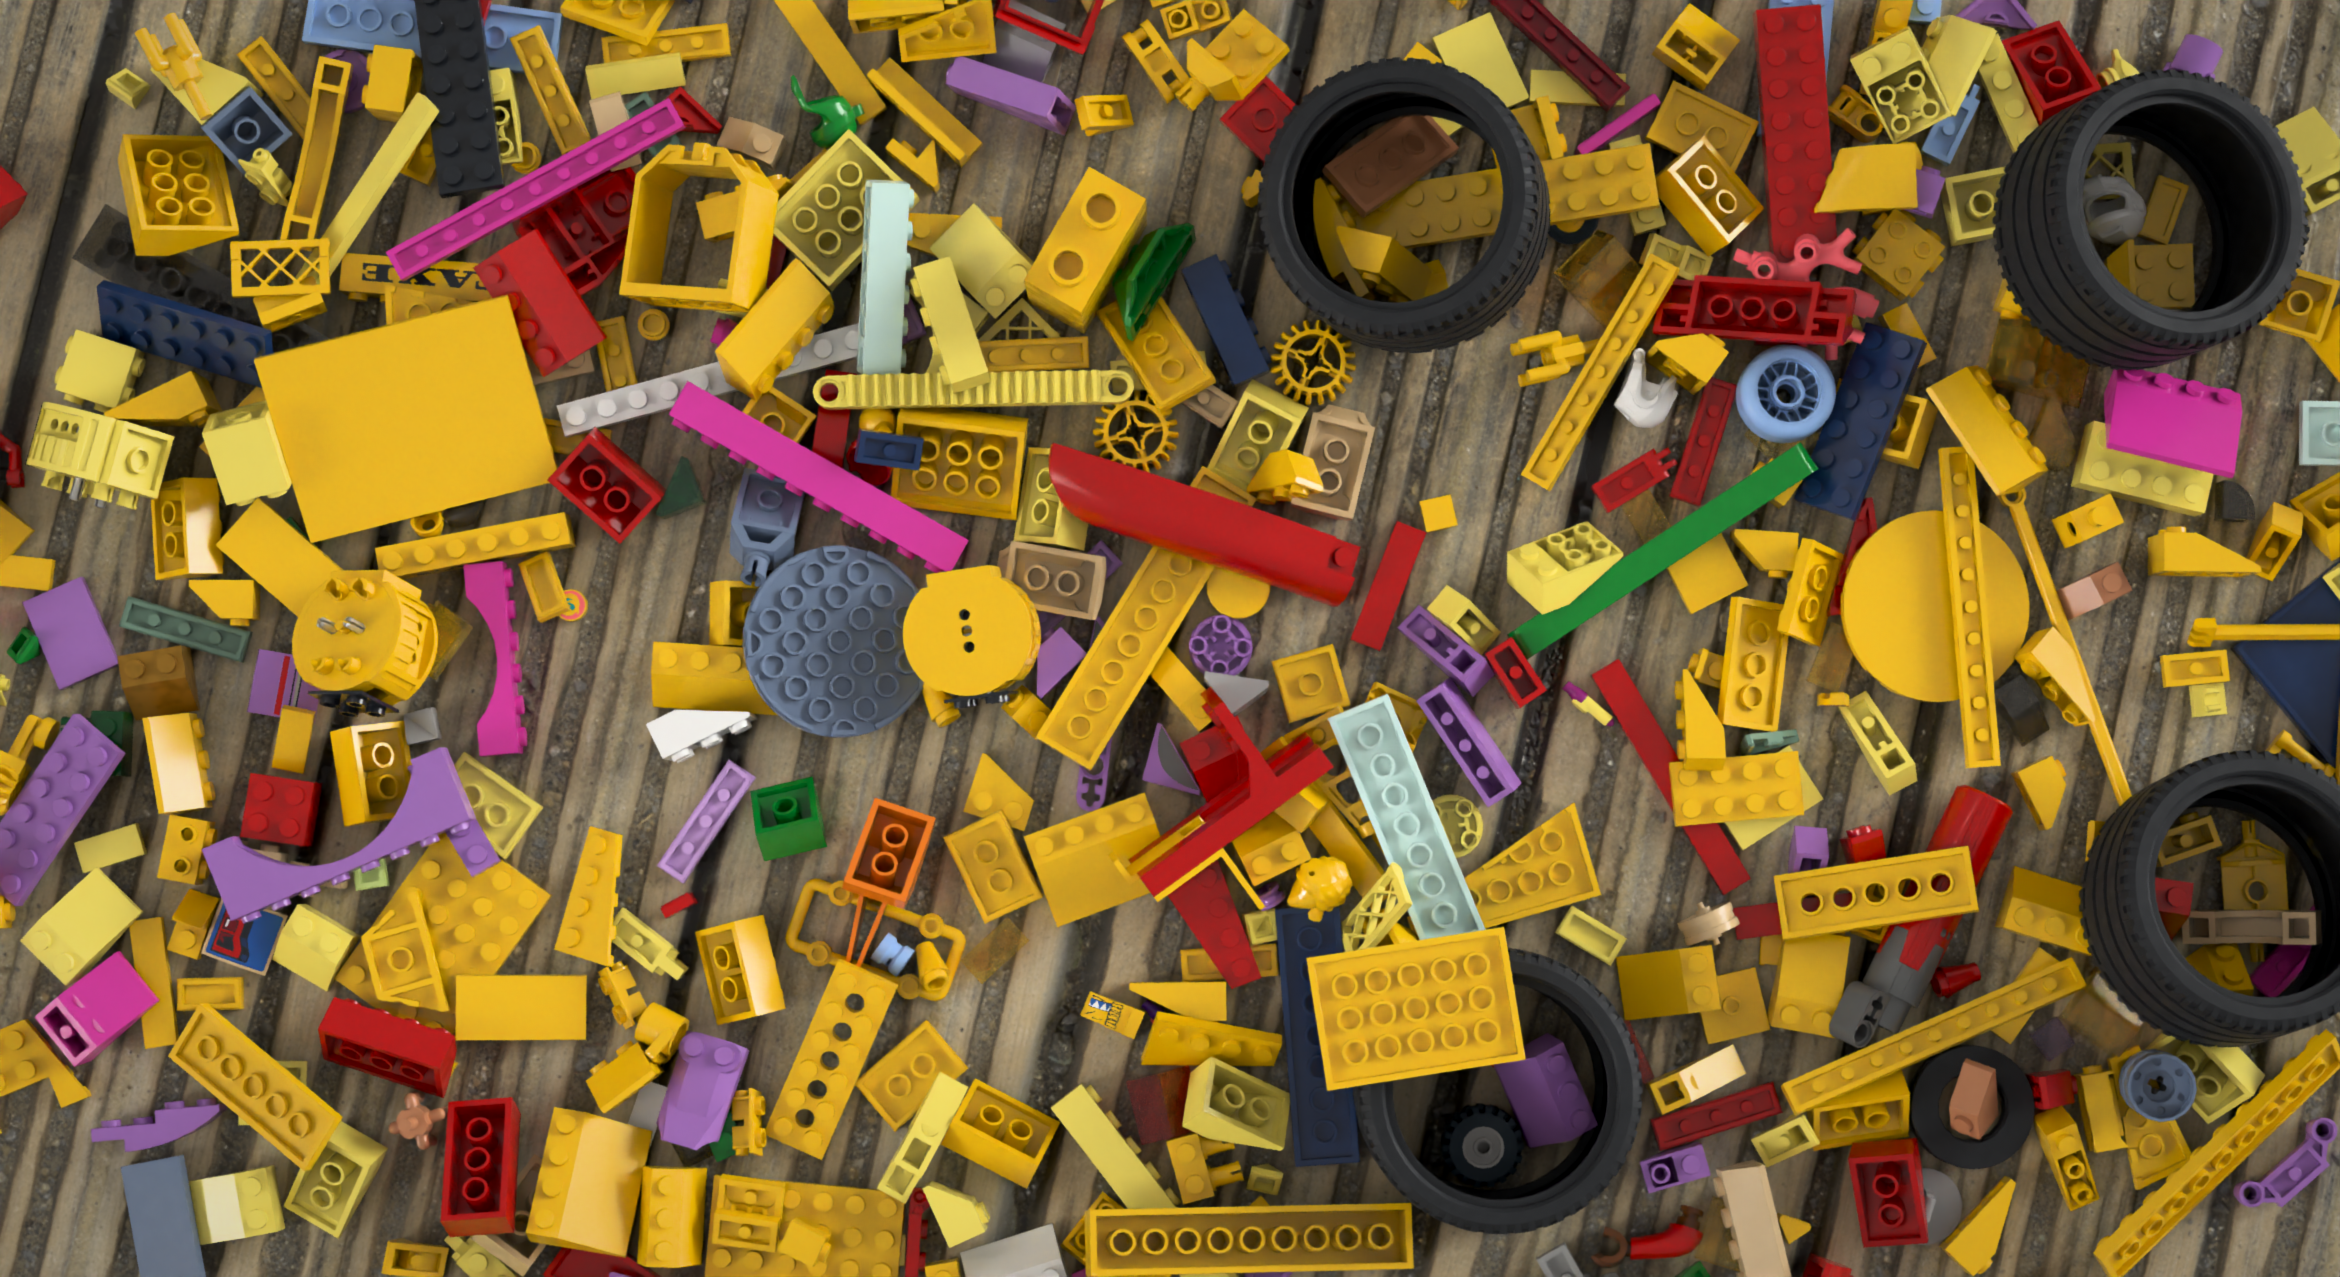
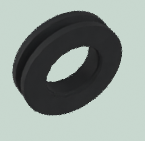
M1977 1045L1953 1046L1929 1057L1919 1067L1909 1086V1124L1912 1132L1926 1151L1945 1163L1965 1169H1983L1995 1166L2015 1154L2030 1133L2034 1120L2035 1106L2029 1081L2015 1062L1996 1050ZM1967 1058L1996 1069L1997 1090L2001 1097L2002 1112L1999 1121L1989 1134L1982 1136L1980 1140L1961 1139L1954 1136L1945 1128L1939 1115V1099L1942 1091L1952 1079L1959 1076L1963 1062Z

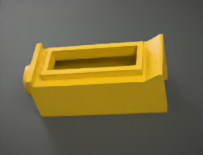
M2101 1064L2082 1067L2083 1073L2074 1074L2077 1081V1096L2088 1151L2094 1150V1153L2128 1147L2121 1139V1136H2124L2114 1081L2108 1075L2113 1074V1070L2102 1069Z

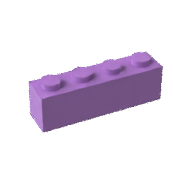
M1451 677L1416 700L1487 807H1490L1516 790L1521 781Z

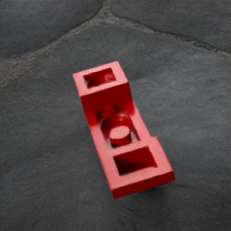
M828 369L825 372V376L858 375L856 373ZM833 384L823 386L821 398L825 401L835 400L839 393L837 386ZM819 406L812 452L844 469L843 465L852 409L829 410Z

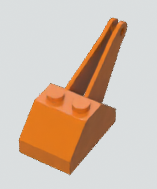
M874 798L843 881L842 889L859 894L846 956L847 962L852 964L868 898L880 901L882 904L856 963V966L860 968L863 966L866 954L888 904L901 909L905 908L915 887L935 826V817Z

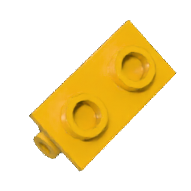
M621 960L613 964V967H611L612 972L608 966L598 972L600 975L598 983L602 992L606 996L609 995L614 1005L612 1013L619 1025L623 1024L625 1030L635 1025L634 1018L638 1024L647 1006L640 991L630 996L628 995L626 990L636 986V983L628 965L624 966Z
M748 1088V1091L737 1090L735 1097H733L732 1120H744V1126L732 1127V1150H736V1156H749V1153L763 1156V1148L766 1146V1132L762 1128V1115L766 1113V1101L764 1096H762V1092L753 1088Z

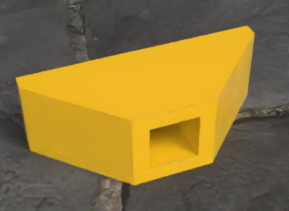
M1285 449L1269 453L1247 486L1246 492L1256 496L1257 501L1262 504L1275 505L1276 501L1290 502L1292 498H1308L1310 494L1320 493L1323 490V484L1312 458Z

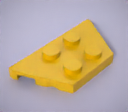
M412 891L394 909H391L374 927H371L361 936L377 1000L446 1012L450 1008L418 891Z

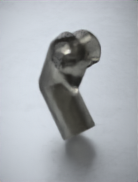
M488 499L468 503L467 506L448 508L443 513V520L453 528L472 525L478 520Z

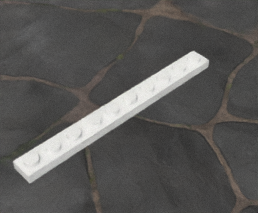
M859 323L814 335L811 342L806 347H802L794 356L790 367L782 370L774 381L856 359ZM718 361L557 405L564 435L568 438L590 432L594 427L601 429L670 410L687 381L715 397L739 390L726 383Z

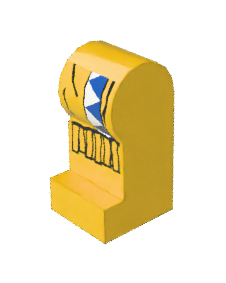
M1090 991L1080 1015L1134 1039L1145 1011Z

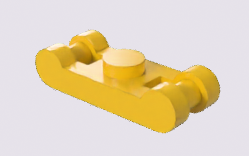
M1146 19L1139 24V29L1133 33L1127 32L1121 38L1157 88L1163 100L1168 104L1175 99V93L1178 90L1180 91L1190 78L1152 23ZM1148 38L1152 44L1143 50L1139 43ZM1172 71L1176 79L1167 85L1163 77Z

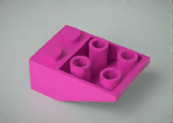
M117 951L57 996L34 1018L72 1065L76 1067L96 1058L160 1000L123 954Z

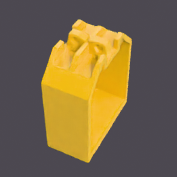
M695 142L693 151H684L685 146L668 144L635 177L619 295L654 307L748 313L765 294L779 194L755 161L744 160L740 154L730 153L727 148L713 147L707 143ZM690 176L738 179L741 182L727 289L661 285L673 192Z

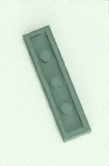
M130 596L127 598L119 627L242 663H244L253 633Z

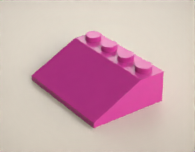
M2142 369L2113 370L2104 392L2106 448L2233 478L2242 418L2240 393H2235L2228 388L2219 389L2207 386L2195 380L2186 381L2174 378L2167 373H2154Z

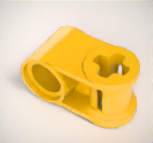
M1842 85L1839 88V95L1828 106L1829 119L1845 129L1862 143L1873 142L1884 128L1875 108L1865 101L1854 89L1847 85ZM1845 102H1847V104L1845 105V107H1844L1842 110H1840V108L1842 107V105H1843ZM1864 119L1873 121L1876 130L1873 132L1865 131L1861 126V121Z

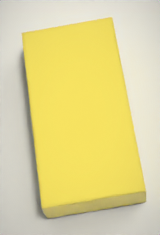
M138 823L74 843L83 873H89L97 867L102 869L147 854Z
M1570 905L1554 932L1609 966L1612 965L1627 939Z

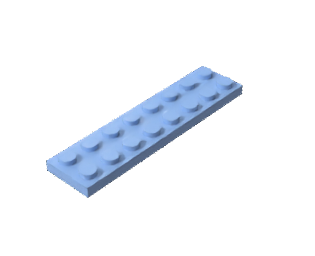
M308 0L302 41L305 44L373 53L374 45L413 50L422 60L414 0ZM491 4L484 26L490 69L510 68L514 73L525 74L509 38L538 25L541 26L557 62L564 20L562 13Z

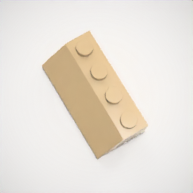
M1749 1160L1716 1168L1718 1177L1713 1178L1717 1196L1723 1197L1725 1209H1721V1216L1725 1228H1730L1733 1240L1728 1241L1732 1259H1738L1740 1272L1736 1273V1277H1792L1765 1165L1755 1160Z

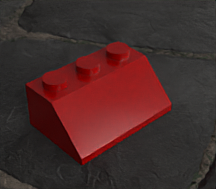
M596 427L587 434L547 479L619 544L642 521L667 491Z

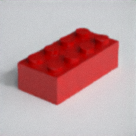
M512 1097L448 1102L440 1222L449 1237L514 1233L521 1113Z

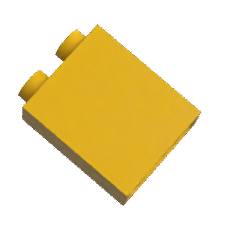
M1088 167L1024 279L1029 303L1085 335L1097 314L1096 311L1099 310L1112 287L1115 274L1119 269L1123 268L1132 247L1137 244L1147 226L1146 198Z

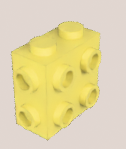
M76 329L74 336L71 335L67 340L65 346L67 356L64 365L58 368L55 375V383L57 384L55 390L65 394L63 400L81 406L84 400L95 403L94 410L104 413L135 397L133 386L136 377H140L145 368L146 361L143 358L145 353L136 348Z

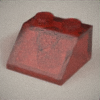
M1189 1065L1126 1081L1142 1145L1192 1132L1182 1127L1191 1072Z

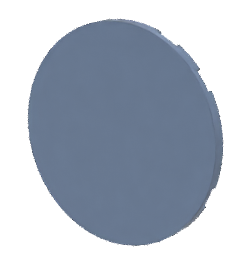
M841 545L823 546L799 553L785 561L770 573L759 586L748 607L744 622V659L751 681L761 698L773 712L789 724L805 732L824 737H856L878 730L896 720L914 703L924 685V682L911 667L903 644L904 619L910 603L919 592L918 588L894 563L874 552Z

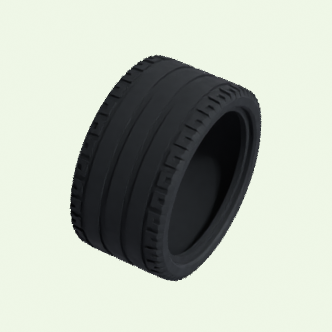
M1393 57L1392 59H1379L1378 63L1367 61L1361 65L1351 66L1350 71L1345 72L1342 70L1337 75L1325 79V84L1321 87L1315 86L1308 95L1306 94L1302 97L1303 102L1299 106L1295 105L1290 114L1284 118L1283 122L1285 124L1282 129H1277L1276 135L1269 145L1271 149L1270 154H1266L1261 170L1263 182H1259L1258 204L1261 206V211H1258L1262 234L1265 236L1264 242L1280 277L1292 293L1331 328L1347 338L1372 348L1397 353L1432 352L1433 349L1444 350L1457 346L1460 341L1465 340L1467 342L1483 334L1485 328L1489 325L1492 328L1497 322L1508 315L1506 311L1510 307L1514 308L1525 295L1527 285L1531 286L1540 268V259L1543 260L1548 242L1547 233L1550 230V198L1545 173L1533 145L1518 120L1495 93L1475 78L1464 72L1460 73L1451 66L1439 62L1433 64L1426 59L1407 57L1406 61L1400 57ZM1405 116H1432L1460 124L1476 133L1492 147L1502 176L1503 202L1499 224L1488 249L1479 262L1462 279L1449 288L1432 296L1409 302L1392 303L1368 300L1355 296L1335 285L1323 268L1313 237L1312 217L1315 180L1323 177L1324 173L1322 170L1324 166L1331 162L1338 152L1358 134L1390 119Z
M2175 69L2146 71L2117 80L2054 114L2034 129L2017 147L2018 150L2012 154L2009 164L2004 169L2006 174L2001 177L1999 181L2000 188L1996 192L1998 201L1994 203L1993 208L1996 211V216L1993 217V224H1995L1993 238H1996L1997 244L1994 245L1995 252L1999 254L1997 262L1998 266L2001 265L2003 269L2001 273L2002 278H2006L2008 283L2006 287L2009 292L2012 291L2015 297L2013 301L2015 304L2020 305L2022 308L2021 313L2029 317L2031 320L2029 323L2033 327L2037 326L2040 329L2039 333L2043 337L2047 336L2050 338L2051 344L2054 346L2059 345L2063 352H2070L2074 358H2083L2086 363H2095L2098 367L2105 368L2110 366L2111 369L2115 370L2153 368L2178 361L2239 336L2265 319L2267 314L2271 313L2276 308V305L2284 299L2285 296L2283 294L2290 290L2292 286L2290 283L2298 274L2296 269L2301 266L2302 260L2300 256L2304 254L2306 248L2303 246L2304 241L2307 240L2305 227L2308 226V219H2305L2308 207L2304 205L2306 193L2302 191L2301 184H2303V180L2297 173L2299 167L2297 164H2294L2291 158L2294 156L2292 151H2288L2285 146L2287 144L2285 138L2281 139L2278 134L2279 129L2270 124L2269 121L2271 119L2267 115L2263 116L2260 112L2261 109L2257 105L2253 106L2249 103L2250 99L2248 97H2242L2235 88L2229 89L2226 83L2222 81L2217 83L2214 81V78L2210 76L2204 78L2200 73L2189 74V71H2176ZM2103 135L2128 136L2157 147L2179 164L2195 184L2202 197L2211 225L2212 261L2205 286L2199 298L2188 312L2164 309L2152 305L2131 293L2109 272L2094 248L2085 222L2083 186L2090 157Z
M2256 750L2225 752L2194 761L2150 784L2127 799L2116 810V813L2114 812L2099 830L2100 835L2093 840L2092 847L2087 854L2089 860L2083 866V876L2080 880L2083 888L2079 891V897L2081 898L2079 912H2082L2083 918L2080 919V922L2084 928V940H2088L2089 947H2087V950L2092 954L2094 966L2099 967L2101 971L2100 977L2102 980L2105 979L2110 991H2115L2118 995L2116 998L2120 1003L2123 1002L2127 1006V1010L2131 1013H2137L2139 1015L2138 1019L2142 1022H2147L2155 1030H2163L2162 1033L2167 1036L2175 1037L2180 1041L2189 1040L2190 1044L2215 1047V1045L2217 1047H2240L2263 1043L2321 1023L2340 1012V786L2336 784L2337 780L2332 776L2328 777L2321 769L2315 770L2311 768L2312 765L2307 762L2302 763L2294 757L2285 758V755L2280 753L2273 754L2269 751H2262L2257 754ZM2195 807L2224 808L2259 821L2286 843L2300 862L2307 876L2314 899L2315 910H2321L2322 943L2311 946L2309 956L2302 970L2290 986L2277 997L2248 996L2228 990L2210 981L2192 967L2180 954L2163 925L2155 892L2157 858L2168 830L2185 809Z
M1508 948L1513 984L1531 988L1551 999L1562 1008L1583 1036L1593 1064L1595 1092L1592 1112L1598 1126L1583 1133L1574 1149L1558 1166L1534 1181L1508 1189L1483 1190L1455 1184L1430 1171L1417 1160L1409 1149L1396 1118L1393 1081L1353 1087V1100L1360 1131L1369 1152L1391 1184L1413 1205L1433 1218L1463 1230L1483 1232L1485 1234H1516L1534 1231L1541 1227L1545 1228L1563 1221L1569 1215H1574L1586 1207L1593 1198L1596 1199L1610 1184L1609 1181L1618 1174L1624 1164L1625 1157L1628 1151L1631 1150L1637 1134L1636 1128L1640 1122L1642 1108V1076L1639 1070L1638 1055L1626 1024L1609 999L1586 977L1569 966L1541 954Z

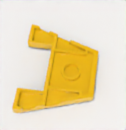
M29 1019L21 1020L0 1029V1098L47 1078L51 1081L61 1108L91 1097L90 1091L77 1080L74 1072L68 1065H65L60 1060L52 1046Z

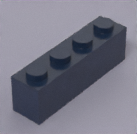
M1217 254L1181 269V275L1233 388L1235 389L1251 382L1252 379L1255 380L1268 374V365L1272 363L1265 346L1260 348L1254 336L1259 333L1252 317L1246 319L1241 307L1246 305L1239 289L1233 290L1228 279L1232 277V273L1226 260L1219 261Z

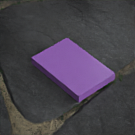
M84 577L76 578L22 602L59 690L67 689L119 666L116 651Z

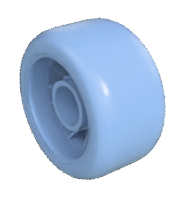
M1793 344L1773 346L1755 356L1742 371L1736 388V405L1745 425L1760 438L1775 443H1793L1812 435L1827 421L1836 399L1835 380L1826 362L1812 350ZM1777 389H1785L1789 392L1791 396L1790 403H1783L1778 399L1776 395Z

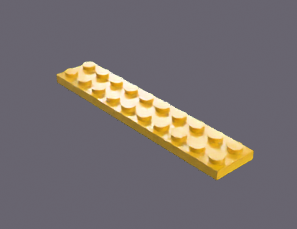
M1650 143L1540 161L1549 190L1550 226L1660 208ZM1500 168L1416 181L1365 218L1359 215L1342 194V199L1338 202L1343 211L1348 209L1355 219L1357 226L1353 229L1392 237L1406 249L1495 235L1502 211V176Z
M1204 466L1201 467L1190 485L1253 507L1257 498ZM1153 546L1036 738L1091 771L1216 566Z
M2325 1029L2320 1035H2314L2297 1057L2290 1058L2284 1064L2282 1071L2274 1079L2267 1080L2261 1086L2259 1093L2250 1102L2247 1101L2238 1108L2235 1117L2227 1124L2220 1125L2214 1131L2210 1141L2204 1146H2199L2191 1153L2189 1161L2184 1166L2173 1170L2168 1175L2166 1183L2159 1190L2149 1193L2145 1197L2143 1205L2134 1214L2126 1215L2120 1222L2119 1228L2111 1236H2105L2099 1241L2093 1254L2108 1277H2123L2340 1069V1046L2336 1037L2331 1032Z

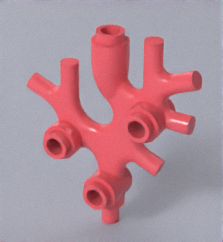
M1848 227L1835 240L1826 244L1820 243L1818 238L1812 234L1801 235L1795 242V257L1788 263L1778 262L1776 256L1768 251L1757 252L1754 250L1751 254L1737 248L1733 257L1734 261L1746 265V270L1751 271L1755 279L1810 282L1811 272L1815 267L1822 264L1833 265L1858 275L1862 266L1861 262L1844 255V248L1857 237ZM1804 247H1810L1813 252L1807 255L1802 253L1801 250ZM1766 264L1770 267V270L1763 272L1759 269V266ZM1835 287V289L1855 290L1857 298L1854 315L1864 319L1866 317L1873 318L1879 305V300L1874 299L1875 295L1853 287ZM1853 328L1854 331L1848 340L1861 344L1865 332ZM1796 343L1803 347H1807L1808 345L1803 343ZM1825 345V360H1837L1838 346Z

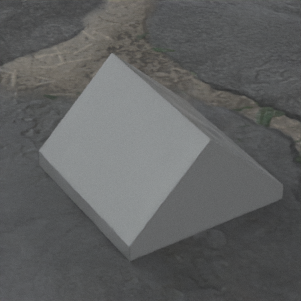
M1205 671L1203 685L1206 689L1211 687L1235 717L1266 694L1269 681Z

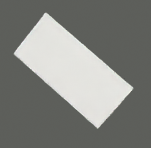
M653 1082L639 1090L628 1122L629 1125L652 1131L651 1143L657 1129L656 1122L668 1088Z

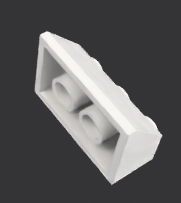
M1053 1223L960 1252L965 1277H1069Z

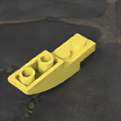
M942 1072L938 1073L910 1123L904 1139L877 1185L878 1190L906 1204L918 1180L922 1178L938 1149L968 1086Z

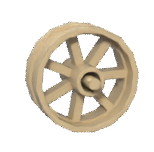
M1730 901L1711 908L1710 906L1704 907L1703 902L1697 903L1699 910L1695 911L1694 915L1677 923L1680 931L1683 932L1686 946L1707 940V942L1712 940L1714 946L1720 944L1718 937L1722 936L1721 933L1740 924L1737 916H1734Z

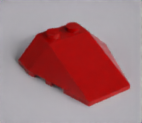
M631 167L611 172L609 169L512 222L518 238L523 237L534 229H538L581 297L599 287L625 256L636 174Z

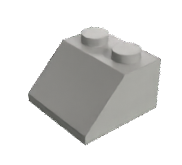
M1010 0L1008 7L1067 32L1066 24L1015 0ZM998 19L994 27L997 53L985 54L983 63L1043 83L1061 45Z

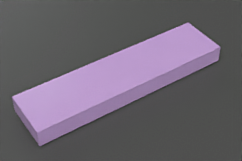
M728 760L657 866L685 884L756 777L733 761Z

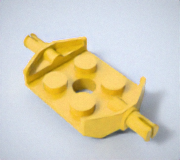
M2255 820L2241 821L2243 840H2241L2240 844L2217 857V861H2220L2223 910H2289L2285 854L2260 843V839H2256ZM2253 882H2259L2264 888V894L2259 900H2254L2249 895L2248 890ZM2250 943V962L2265 961L2263 943Z

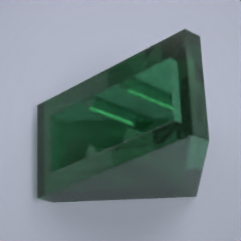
M683 456L679 460L656 512L657 516L665 520L707 504L692 462Z

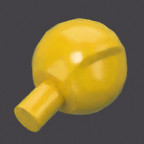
M864 409L859 417V428L895 433L897 418L891 409Z

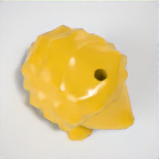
M1334 856L1311 858L1308 862L1302 863L1300 867L1296 868V880L1293 883L1287 903L1294 908L1310 909L1308 918L1312 921L1320 922L1324 911L1330 912L1334 907L1344 904L1346 897L1350 894V888L1353 883L1346 863Z

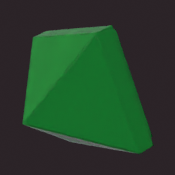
M22 627L8 648L7 654L18 664L39 656L38 637L29 628Z

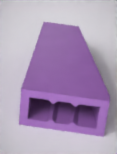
M963 56L956 57L954 63L949 65L946 72L945 84L954 93L1064 136L1076 109V106L1057 87Z

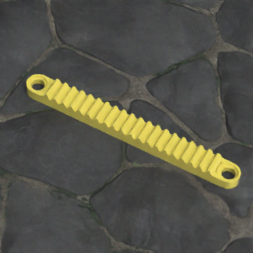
M1119 370L988 372L989 383L953 394L951 385H944L940 373L848 374L820 378L814 385L813 395L819 406L829 410L1122 404L1128 401L1133 395L1134 384L1129 374ZM1117 378L1124 380L1127 384V390L1121 396L1111 394L1108 388L1110 382ZM827 384L837 386L839 391L837 398L833 401L823 400L820 395L823 386Z

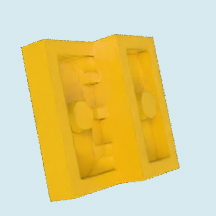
M722 1174L719 1179L717 1209L714 1213L711 1243L776 1252L786 1183Z

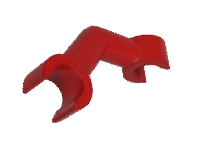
M0 430V449L9 454V469L6 474L7 486L11 485L12 488L25 487V474L22 469V449L19 445L2 435Z

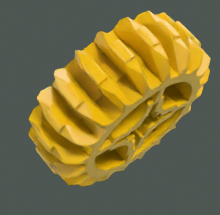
M1305 320L1302 323L1303 331L1301 332L1295 324L1291 326L1290 329L1294 335L1293 337L1285 332L1281 334L1280 337L1286 343L1285 345L1278 342L1274 344V349L1281 352V355H1271L1272 362L1280 363V365L1271 368V374H1282L1281 377L1275 380V384L1280 386L1285 382L1287 383L1282 392L1283 395L1287 396L1294 390L1296 392L1293 398L1294 401L1298 402L1300 396L1304 395L1306 396L1305 405L1310 406L1312 397H1317V403L1321 406L1324 404L1323 395L1325 394L1331 402L1336 400L1335 393L1333 392L1334 389L1341 394L1345 393L1346 389L1340 383L1341 381L1349 384L1352 383L1353 378L1346 374L1345 371L1353 372L1356 370V365L1347 363L1348 360L1354 359L1356 354L1355 352L1345 353L1344 350L1348 349L1352 343L1350 340L1340 343L1339 340L1343 337L1341 333L1337 332L1335 336L1331 335L1330 333L1333 328L1327 325L1326 331L1320 330L1321 320H1316L1314 329H1310L1308 320ZM1310 338L1319 339L1316 346L1310 351L1292 348L1302 340ZM1327 344H1330L1338 355L1339 369L1332 367L1333 364L1327 362L1324 358ZM1320 349L1318 363H1322L1321 368L1315 366L1309 376L1306 377L1308 363H1304V360H1311ZM1287 357L1294 359V362L1298 363L1302 368L1303 374L1299 383L1292 378L1288 371ZM1316 375L1334 378L1325 386L1318 388L1307 387L1311 379Z
M1137 390L1134 392L1135 400H1128L1122 404H1112L1113 410L1103 405L1101 411L1107 418H1095V422L1102 425L1103 429H1093L1094 436L1103 437V439L1094 442L1095 448H1106V450L1099 454V457L1106 459L1111 456V461L1136 469L1137 467H1143V471L1149 473L1148 465L1153 464L1157 471L1161 469L1157 459L1161 458L1166 462L1171 460V457L1164 451L1165 449L1176 451L1177 446L1174 443L1168 442V440L1179 438L1178 432L1169 431V428L1177 426V420L1166 421V418L1172 414V409L1161 414L1155 405L1150 404L1152 401L1150 396L1147 394L1145 401H1141L1140 391ZM1134 409L1148 411L1159 422L1154 424L1141 423L1137 419ZM1125 412L1126 427L1124 430L1116 432L1117 434L1109 436L1112 422L1119 414ZM1130 419H1133L1138 431L1144 430L1145 435H1141V449L1138 448L1137 441L1133 437H1127L1126 435L1127 432L1131 433L1132 423ZM1163 431L1159 447L1151 455L1147 456L1144 446L1145 441L1149 437L1154 436L1155 433ZM1113 445H1131L1138 459L1122 456L1113 448Z

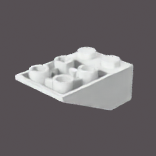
M673 710L647 723L646 726L662 759L680 763L695 755L693 750L700 746L709 749L723 742L722 736L729 732L737 735L752 728L750 722L756 720L757 717L750 712Z

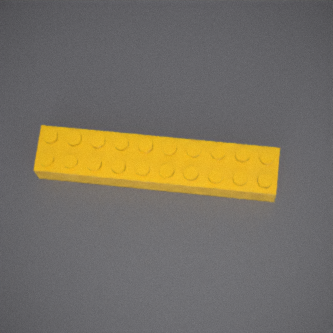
M1411 1203L1086 1210V1277L1414 1269Z

